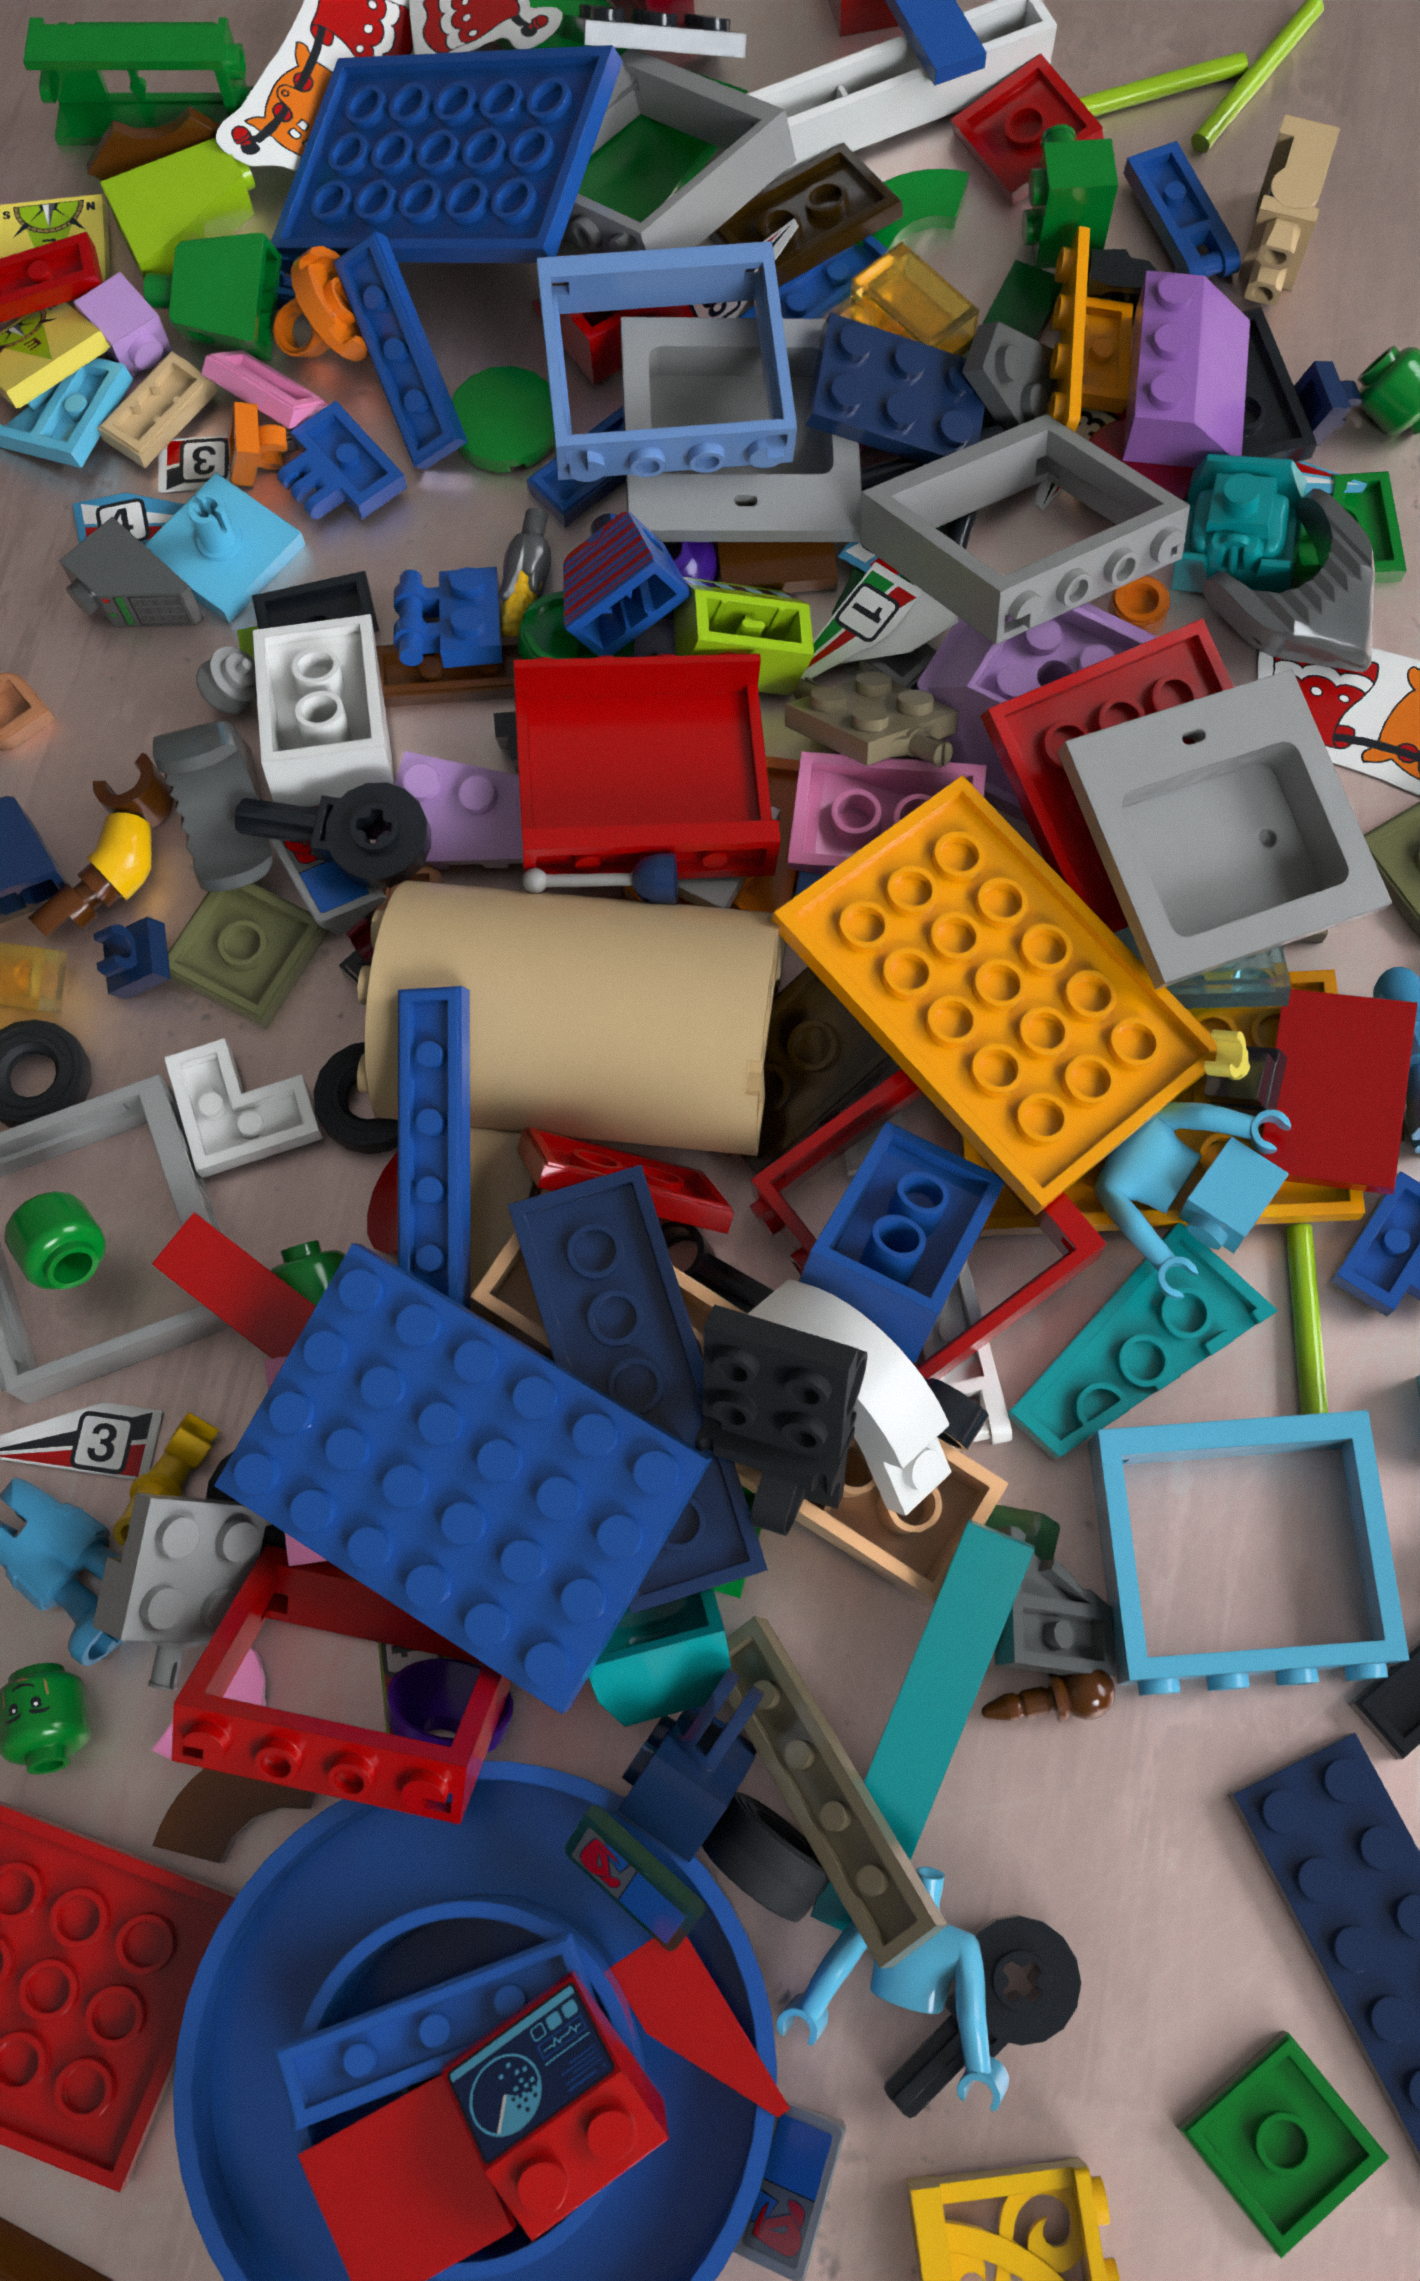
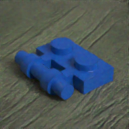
M497 566L485 568L465 567L458 570L439 571V587L426 588L422 584V576L418 571L405 570L401 573L399 584L394 589V609L399 615V619L394 624L393 643L399 650V659L404 665L417 666L422 662L423 654L441 652L443 668L503 663L500 598H498L500 586ZM440 617V622L426 623L423 618Z

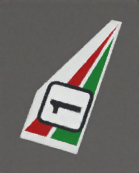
M875 562L814 638V656L801 678L804 680L805 677L812 679L889 637L924 591Z

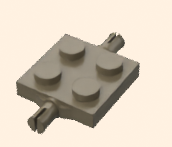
M864 672L857 675L856 680L836 687H825L808 677H805V680L801 678L793 692L796 700L786 703V727L866 766L888 758L908 755L912 758L919 757L941 768V764L946 766L952 758L953 746L951 743L940 739L957 733L958 710L934 700V696L929 692L911 690L893 682L892 677L886 673Z

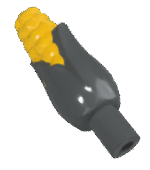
M530 508L526 510L522 531L511 540L505 553L503 581L498 598L503 601L501 607L502 617L500 618L501 634L503 637L517 636L526 608L541 597L550 571L551 551L544 538L548 515L540 509Z

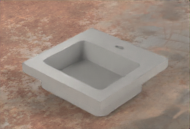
M621 317L620 347L624 431L770 420L756 318ZM783 319L797 423L793 462L780 463L770 468H757L753 465L723 467L709 473L684 470L662 472L653 477H638L634 474L626 475L627 512H631L662 542H861L862 489L859 443L805 426L822 328L826 319Z
M1292 669L1065 741L1057 750L1155 990L1368 916L1392 904ZM1192 739L1195 743L1186 745L1182 740Z

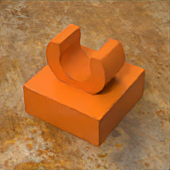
M234 402L228 432L230 482L234 485L253 487L257 466L268 470H279L283 467L282 452L287 450L286 428L274 424L259 427L257 404Z

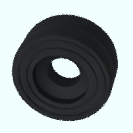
M735 1792L727 1809L701 1845L712 1862L742 1891L771 1912L792 1922H799L805 1917L814 1905L816 1898L830 1883L806 1837L769 1807L741 1792Z

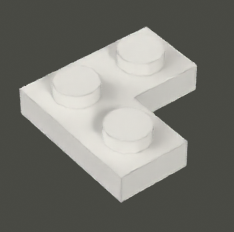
M225 1038L164 1057L195 1170L201 1178L324 1139L307 1082L302 1074L244 1093L231 1047Z

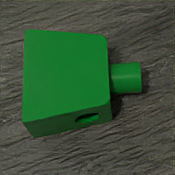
M248 233L181 241L175 247L173 274L153 272L146 274L143 285L144 298L152 308L169 309L170 324L186 340L192 343L227 352L244 350L259 360L271 361L274 340L273 323L277 310L282 255L264 233Z

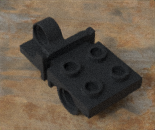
M714 1304L704 1325L703 1415L706 1416L695 1438V1448L699 1451L707 1449L712 1451L715 1456L761 1470L762 1476L753 1501L750 1524L787 1536L804 1499L838 1510L844 1491L847 1452L855 1433L853 1425L857 1412H854L853 1409L864 1379L868 1354L866 1351Z

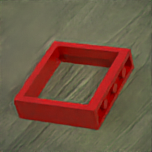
M902 1069L750 1179L753 1197L756 1200L749 1206L752 1213L770 1236H774L780 1231L795 1249V1252L789 1255V1259L800 1276L817 1239L784 1197L924 1094ZM1006 1183L1004 1184L1063 1256L919 1366L913 1363L923 1377L928 1380L930 1378L941 1379L1099 1259L1106 1242L1064 1192L1035 1215Z
M266 1545L174 1701L171 1761L460 1825L513 1682L329 1561L289 1566L287 1549ZM267 1618L483 1665L451 1747L224 1698L223 1696ZM449 1793H452L451 1803L446 1802Z

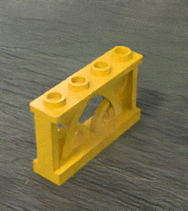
M1080 2157L938 2177L926 2175L905 2178L919 2281H961V2278L967 2273H976L985 2281L986 2267L984 2260L995 2264L993 2281H1011V2273L1023 2281H1067L1059 2273L1072 2268L1079 2260L1083 2281H1120L1114 2257L1103 2258L1098 2227L1110 2224L1105 2186L1100 2175L1090 2176L1089 2167ZM1039 2194H1048L1056 2197L1065 2205L1069 2213L1070 2229L1066 2240L1059 2245L1050 2244L1045 2240L1043 2227L1048 2218L1045 2215L1037 2219L1030 2227L1026 2239L1027 2248L1014 2241V2225L1022 2206L1030 2198ZM1005 2196L999 2214L997 2232L964 2222L945 2220L943 2204Z

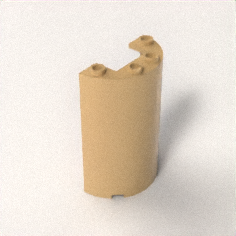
M411 880L404 881L392 894L386 909H377L374 912L371 923V943L374 948L371 966L363 965L358 977V1001L360 1004L366 1005L365 1054L361 1056L358 1065L359 1092L369 1094L375 1118L398 1120V990L463 986L470 990V1127L522 1132L523 1128H528L529 1126L575 1138L757 1156L765 1102L763 1067L774 988L775 986H781L787 942L779 935V925L771 921L773 912L682 904H653L637 900L546 892L535 894L524 890Z

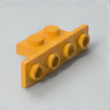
M1078 226L1070 247H1061L1055 268V282L1063 283L1062 294L1058 295L1055 303L1052 329L1060 331V341L1055 344L1050 361L1049 377L1050 379H1057V392H1053L1047 415L1074 432L1080 422L1081 408L1123 413L1128 401L1133 304L1087 297L1090 228Z

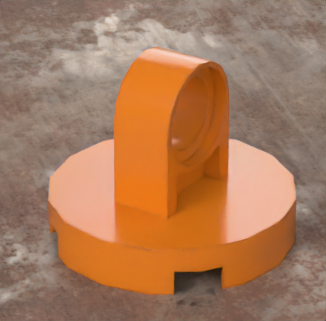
M324 246L311 247L295 259L291 267V281L296 297L285 304L276 314L273 323V334L276 344L281 351L289 356L315 358L332 348L340 356L351 361L365 360L370 354L333 263L340 255ZM300 315H305L311 325L310 340L303 347L298 346L293 336V325Z

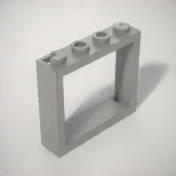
M628 49L620 56L623 63L591 155L640 114L725 151L641 223L577 194L563 238L580 246L584 251L595 254L698 246L796 161L785 109L639 50Z
M1045 414L862 491L860 544L997 645L1182 559L1190 505ZM1045 480L1051 481L1116 524L1107 530L1005 576L1000 575L936 529L939 526ZM1007 614L1013 617L1012 621L1005 623V616Z
M159 1074L0 1132L1 1178L148 1123L181 1227L195 1212L221 1232L204 1179L195 1170L174 1092ZM0 1242L1 1391H6L28 1405L232 1328L204 1305H200L38 1367Z

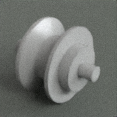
M222 647L216 650L210 660L204 662L199 667L196 675L197 687L204 700L214 709L226 714H236L243 711L250 701L257 698L255 660L243 650L235 647Z

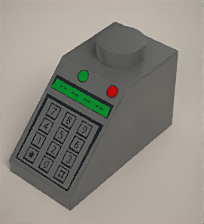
M113 517L109 518L59 560L71 581V584L66 587V591L73 601L89 616L97 611L113 627L193 626L204 619L190 586Z

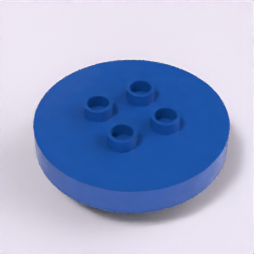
M483 1761L460 1825L342 1799L327 1807L296 1830L262 1863L240 1890L217 1926L199 1964L189 1993L177 2044L173 2104L174 2133L180 2173L194 2221L208 2254L224 2281H351L298 2158V2154L435 2077L433 2076L295 2131L272 2049L573 1931L597 2005L664 2099L669 2139L534 2241H531L511 2212L516 2223L513 2231L426 2281H715L743 2234L759 2194L771 2149L775 2116L645 2032L610 1967L656 1935L575 1860L572 1853L587 1829L591 1828L685 1916V1920L680 1926L777 2085V2057L772 2012L763 1973L750 1937L737 1911L705 1863L696 1854L691 1862H688L617 1811L626 1798L622 1794L589 1779L563 1771L511 1761ZM449 1793L446 1802L451 1803L452 1793Z

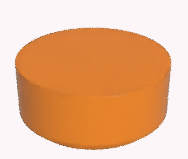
M1145 575L1113 590L1108 613L1152 634L1163 625L1170 607V595L1166 587L1159 580Z

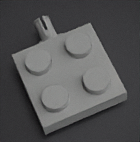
M136 1493L123 1558L107 1557L92 1627L119 1640L150 1641L157 1644L151 1679L148 1685L161 1690H178V1681L185 1649L210 1642L260 1556L267 1520L238 1501Z

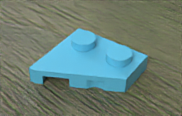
M100 358L94 359L27 403L29 407L6 425L2 426L0 423V448L82 468L101 436L97 428L118 407L134 379L124 364Z

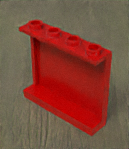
M724 652L717 655L677 656L674 654H661L648 657L603 655L595 658L554 659L551 657H539L529 660H514L524 874L532 868H539L546 874L631 873L635 865L644 856L655 853H676L678 879L775 876L781 839L779 821L772 820L758 691L761 665L760 654Z

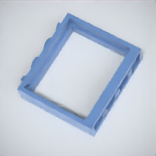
M772 241L537 258L539 300L558 480L575 479L581 482H591L606 476L634 474L638 477H653L662 472L684 470L709 473L723 467L753 465L757 468H770L780 463L793 462L797 423ZM758 268L756 272H745V269ZM568 282V285L551 286V283ZM754 300L770 420L572 435L559 314Z

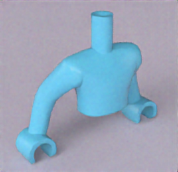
M1173 1102L1166 1105L1152 1119L1107 1155L1094 1184V1193L1109 1217L1158 1271L1157 1286L1166 1297L1173 1300L1185 1297L1181 1292L1167 1284L1165 1273L1168 1269L1180 1267L1190 1275L1197 1277V1268L1189 1259L1175 1257L1131 1201L1144 1203L1166 1214L1194 1171L1202 1155L1184 1144L1174 1131L1178 1129L1206 1130L1247 1138L1257 1152L1273 1154L1277 1151V1148L1260 1137L1258 1126L1265 1122H1271L1280 1129L1289 1131L1291 1124L1283 1112L1275 1109L1265 1110L1257 1116H1252L1206 1103Z
M923 1866L917 1868V1874L939 1909L945 1879L944 1873L931 1867ZM853 1921L847 1925L826 1953L812 1976L806 1991L792 1998L779 2015L776 2027L780 2035H786L793 2024L795 2016L804 2019L810 2028L809 2046L815 2044L825 2030L829 2021L828 2004L853 1970L861 1955L868 1948ZM948 1924L946 1928L892 1968H879L873 1958L874 1966L870 1983L872 1993L889 2003L915 2012L926 2014L941 2013L945 2006L948 1991L955 1978L956 2013L966 2069L957 2086V2095L962 2101H965L973 2081H981L987 2084L993 2094L990 2110L992 2112L998 2110L1009 2086V2076L1002 2063L991 2057L989 2052L984 1967L980 1945L975 1935Z

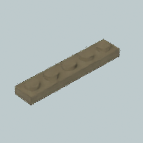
M753 1616L726 1638L731 1663L730 1669L741 1676L727 1699L735 1711L752 1685L764 1693L743 1728L878 1967L892 1968L946 1928L948 1924L770 1623L765 1618Z

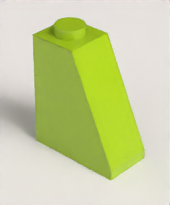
M216 137L100 182L115 222L143 281L148 272L173 274L175 247L181 241L231 236L255 215L248 194L249 190L256 188L248 165L235 159L232 153L229 155L224 152L216 143Z

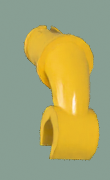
M190 1412L184 1416L163 1450L164 1454L148 1473L139 1475L131 1485L129 1490L130 1502L113 1528V1536L121 1547L127 1539L136 1493L183 1497L181 1489L192 1468L196 1469L212 1446L210 1445L220 1431L219 1429Z

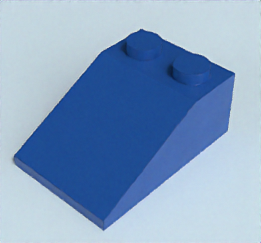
M886 1121L811 1249L799 1282L820 1288L848 1303L880 1328L911 1362L916 1363L1005 1182L999 1175Z

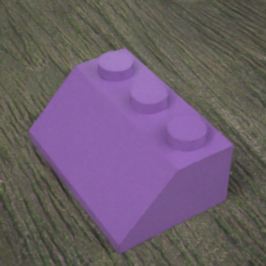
M1146 270L1134 317L1123 461L1196 468L1208 454L1242 456L1250 320L1206 276Z

